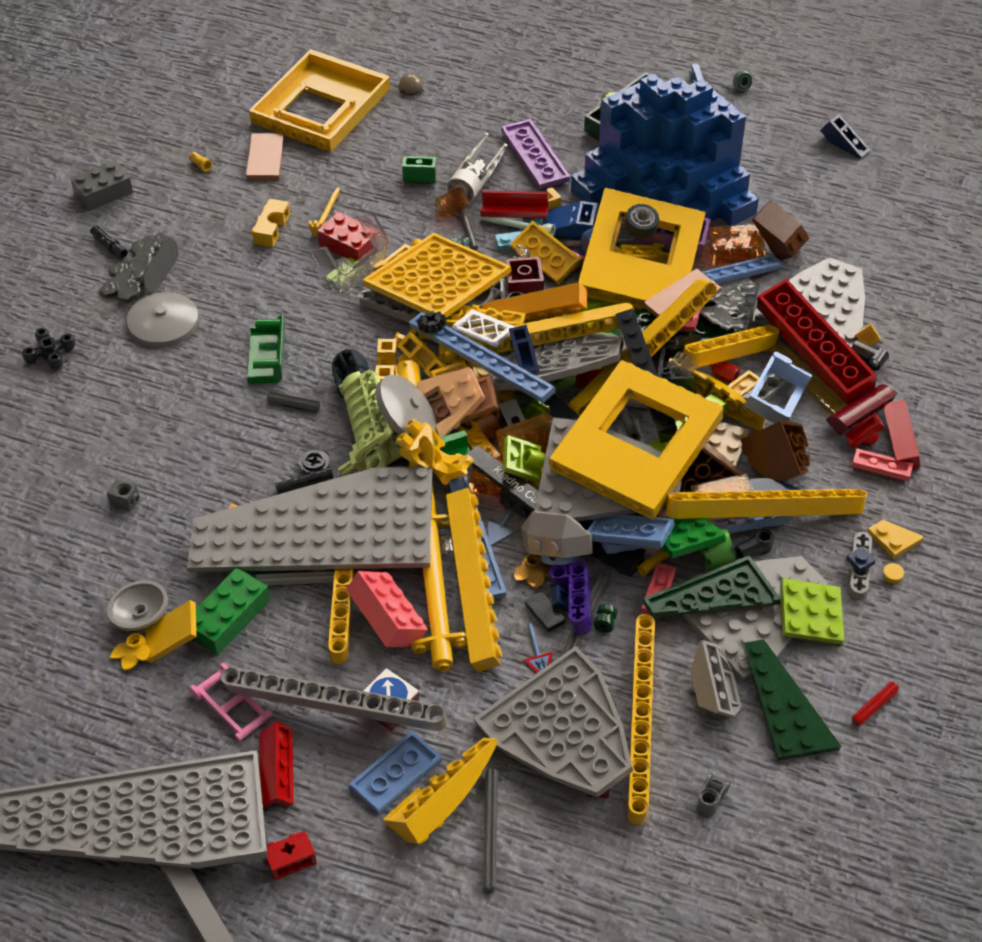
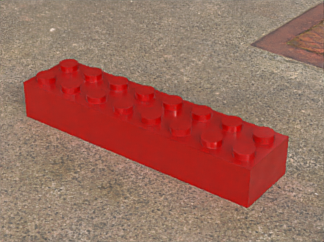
M787 278L757 296V309L773 326L779 329V333L845 406L875 388L877 375Z

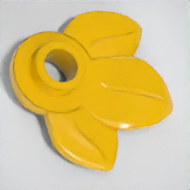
M133 633L127 638L126 642L120 643L115 647L110 658L122 659L123 669L130 670L138 664L139 660L146 661L148 659L150 648L146 645L147 640L143 635Z

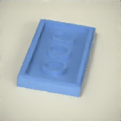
M622 514L594 519L588 531L592 534V541L662 548L675 523L674 519L655 517L654 520H651L645 516Z
M411 731L349 783V789L376 814L380 815L442 761V756L414 731Z

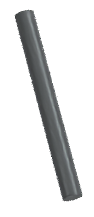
M459 202L457 205L471 249L476 251L478 245L463 202Z

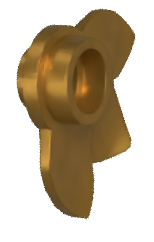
M528 554L523 559V564L516 567L514 573L515 580L517 582L527 580L530 587L539 589L544 583V578L550 577L549 571L552 565L542 563L539 555Z

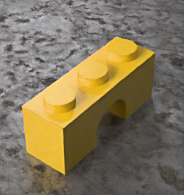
M269 199L263 207L261 216H258L255 227H252L251 236L253 237L254 244L274 247L279 237L277 225L285 226L290 216L289 202Z
M408 333L397 345L410 359L416 361L430 378V371L448 366L414 333Z
M378 339V365H376L375 373L381 381L388 375H396L397 342L396 339Z

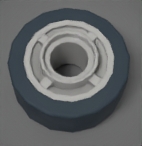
M646 204L633 205L628 209L625 217L626 230L632 236L638 238L652 236L656 232L659 223L657 211Z

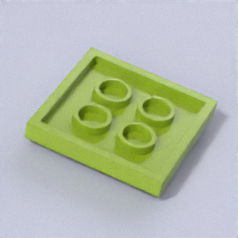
M782 578L780 581L783 636L842 645L845 640L841 587Z

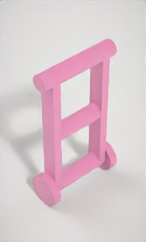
M221 663L219 671L199 686H190L189 691L197 701L203 699L236 732L234 736L240 742L270 719L273 714L269 709L264 711L250 696L239 694L219 707L205 691L221 680L222 672L229 668L225 663ZM245 700L260 716L241 729L226 713Z

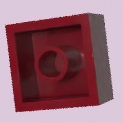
M540 257L505 259V264L511 266V272L506 276L508 295L512 292L528 294L544 290Z

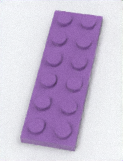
M531 119L501 126V132L539 189L570 181V175Z

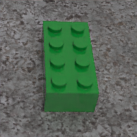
M235 568L196 608L197 637L192 640L218 656L270 601L268 586L242 570Z

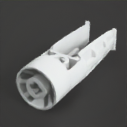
M485 133L484 138L470 152L447 183V191L452 199L464 204L472 202L493 173L501 157H503L507 147L506 143L492 159L486 170L483 171L482 169L485 164L482 159L480 161L477 160L474 165L472 162L485 144L488 133Z

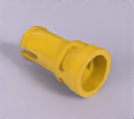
M192 152L189 156V160L198 165L202 171L208 172L212 168V161L206 157H202L196 152Z

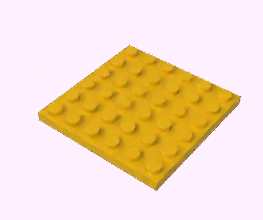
M433 233L362 279L363 286L419 312L431 313L434 310L436 313L440 311L442 314H445V317H448L511 272V266Z

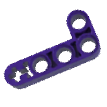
M583 562L555 565L549 571L553 586L559 585L569 590V619L573 631L577 635H585L591 630V579L587 566Z

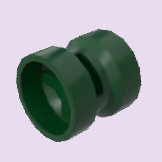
M609 604L599 605L597 616L593 623L594 628L604 633L611 632L614 628V620L617 617V609Z

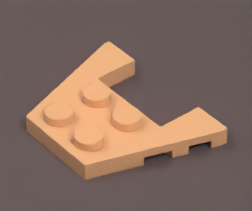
M470 367L417 382L419 390L426 398L441 390L451 416L435 425L440 438L447 436L453 429L456 430L461 425V420L466 415L469 416L485 399L475 374Z

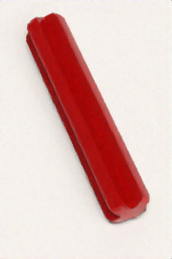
M894 681L889 682L852 716V722L857 726H861L898 692L899 686Z

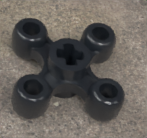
M39 328L35 332V338L40 346L37 348H24L22 356L28 364L35 363L39 357H43L45 360H48L51 369L58 370L63 366V359L59 351L61 349L72 350L76 345L75 338L72 334L67 333L55 341L53 337H50L49 331L46 328Z

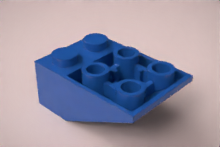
M579 201L551 209L544 224L555 225L556 231L554 236L581 239L582 234L595 225L597 203Z

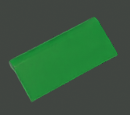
M284 314L280 315L277 319L255 320V327H250L247 384L278 383L282 380L285 335Z

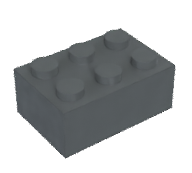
M116 160L70 178L74 194L87 211L133 193L130 177Z

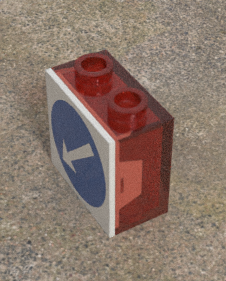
M387 668L364 690L366 692L419 701V690ZM379 704L372 705L370 709L376 708ZM399 708L392 709L391 713L397 712ZM376 720L391 732L397 726H401L400 724Z

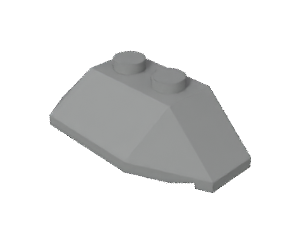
M533 511L521 526L522 544L529 554L567 558L593 553L592 534L585 530L570 515Z
M701 640L690 670L698 706L733 718L742 707L733 670L726 658L721 654L719 645Z

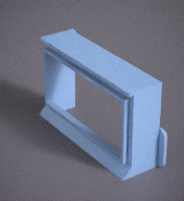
M774 352L743 409L746 407L773 423L779 421L788 422L812 375L791 364L792 360L788 357ZM770 372L796 386L785 409L757 397Z

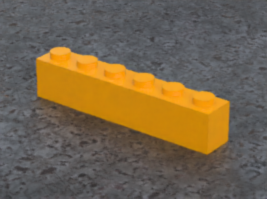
M578 282L483 303L482 309L487 310L491 307L496 308L497 312L508 310L525 313L524 323H529L533 320H544L548 317L563 316L566 313H578L581 310L587 309V289Z

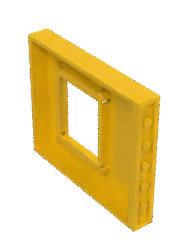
M310 49L249 110L250 123L276 133H284L287 137L332 152L390 90V76ZM303 91L343 104L325 124L285 111Z
M605 188L578 281L587 289V297L614 304L629 303L634 309L647 310L644 307L645 301L692 271L706 212ZM646 204L653 207L659 215L657 228L675 232L667 265L614 252L622 219L625 220L628 209L633 205Z
M621 360L549 458L550 470L654 520L666 503L668 495L674 491L723 419L724 407L703 398L699 394H694L681 386L670 383L664 378L657 377L649 371H644L632 363ZM630 398L683 422L659 458L606 433Z

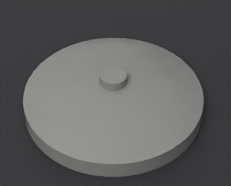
M171 292L156 293L142 298L132 306L127 315V326L130 335L137 342L150 347H168L186 340L194 333L199 322L195 304L189 298Z
M388 375L378 382L375 391L378 407L387 423L399 435L405 432L410 435L405 425L409 420L413 419L417 420L420 424L427 422L436 432L435 425L437 423L433 409L423 393L413 383L398 375Z

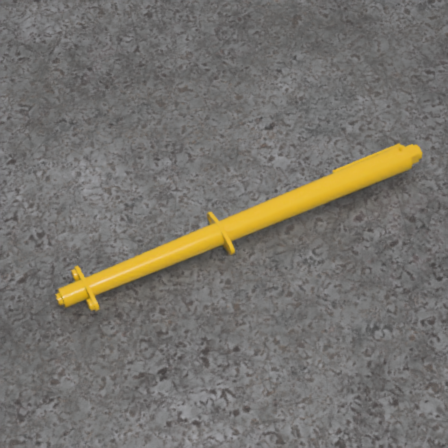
M406 354L400 355L398 364L395 365L396 375L409 380L419 389L417 382L421 381L419 365ZM409 461V467H419ZM432 479L430 567L422 568L431 637L413 641L411 648L415 654H424L426 651H431L432 667L439 672H445L453 666L451 647H465L467 645V637L464 632L449 633L438 529L450 526V519L448 514H436Z

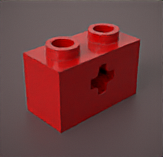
M306 831L293 833L286 839L273 841L267 845L268 857H265L274 881L317 864L315 851Z

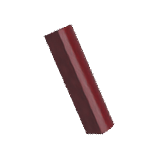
M878 385L828 417L826 421L841 436L874 413L882 410L884 403L893 402L898 393L888 385Z

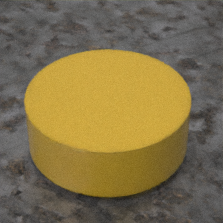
M891 563L884 567L883 578L887 582L896 584L902 581L904 570L900 565Z

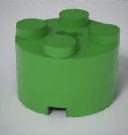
M720 529L726 534V542L700 550L701 557H705L706 560L704 561L706 572L735 561L734 553H732L731 549L732 542L727 529Z

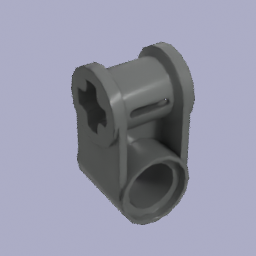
M711 772L708 774L697 803V811L700 815L711 817L716 813L721 801L729 790L731 781L727 780L725 782L716 778Z

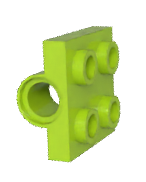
M507 435L504 438L503 471L538 482L541 479V469L544 466L546 456L545 453L541 452V446Z

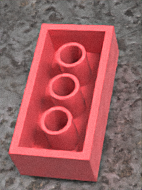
M358 571L346 588L385 647H411L413 641L422 639L428 631L422 618L417 615L412 604L405 598L402 590L398 588L390 574L386 572Z

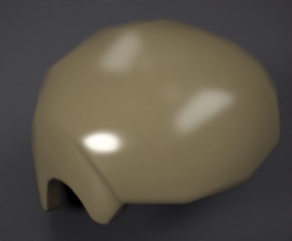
M414 73L403 75L399 82V91L403 90L406 95L420 93L423 88L422 79Z

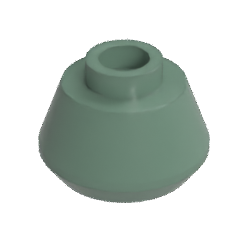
M741 70L733 76V85L736 90L744 92L752 86L753 76L749 71Z

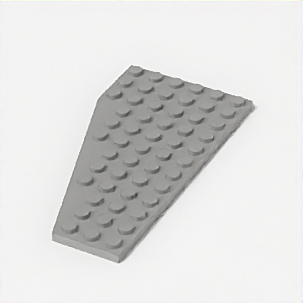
M429 466L427 469L424 467L371 468L193 518L187 564L188 572L233 571L235 568L242 571L430 567L432 467Z
M257 750L0 790V850L189 868H204L268 857Z

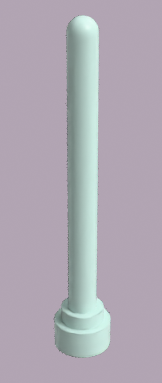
M480 216L481 221L525 229L530 224L500 217ZM554 224L539 225L554 237L556 231Z

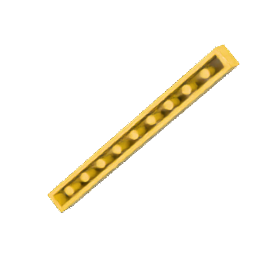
M468 488L447 494L446 499L470 664L477 672L501 666L500 657H502V651L497 643L499 632L494 624L497 618L492 609L494 599L491 592H489L491 581L486 573L489 567L484 558L486 549L481 541L483 531L479 526L481 517L476 509L478 499Z

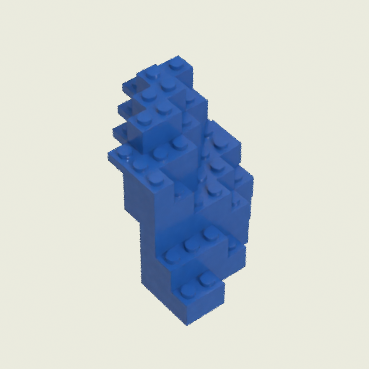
M651 74L640 79V83L601 100L599 148L585 153V169L571 175V191L581 201L593 202L598 205L601 203L604 189H614L706 212L704 218L710 219V222L720 217L729 226H733L757 214L759 198L748 190L750 173L740 165L746 116L713 90V87L703 79L688 85L679 76L664 82L656 74Z

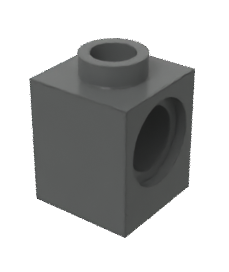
M118 479L114 481L107 491L109 504L127 511H131L140 499L137 485Z

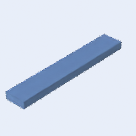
M768 255L703 271L702 273L716 284H721L782 269L783 263L774 255Z

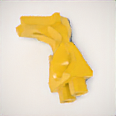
M415 419L407 422L405 428L410 432V435L406 432L402 433L396 440L401 446L398 453L402 457L419 467L426 469L429 466L432 467L433 472L444 486L450 480L468 474L467 469L474 461L471 456H462L459 453L454 455L445 454L440 450L441 447L445 446V443L427 422L420 424Z

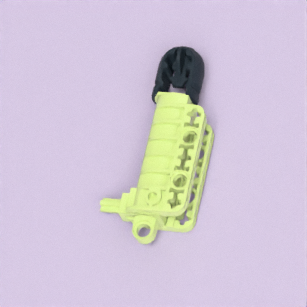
M345 349L339 352L332 362V374L337 392L345 400L356 443L352 445L353 451L349 453L351 460L339 467L338 470L342 476H346L355 469L364 471L371 468L386 467L401 457L398 453L401 446L396 441L399 434L394 436L395 431L383 417L376 401L375 391L380 378L373 370H369L368 363L362 353L354 349Z

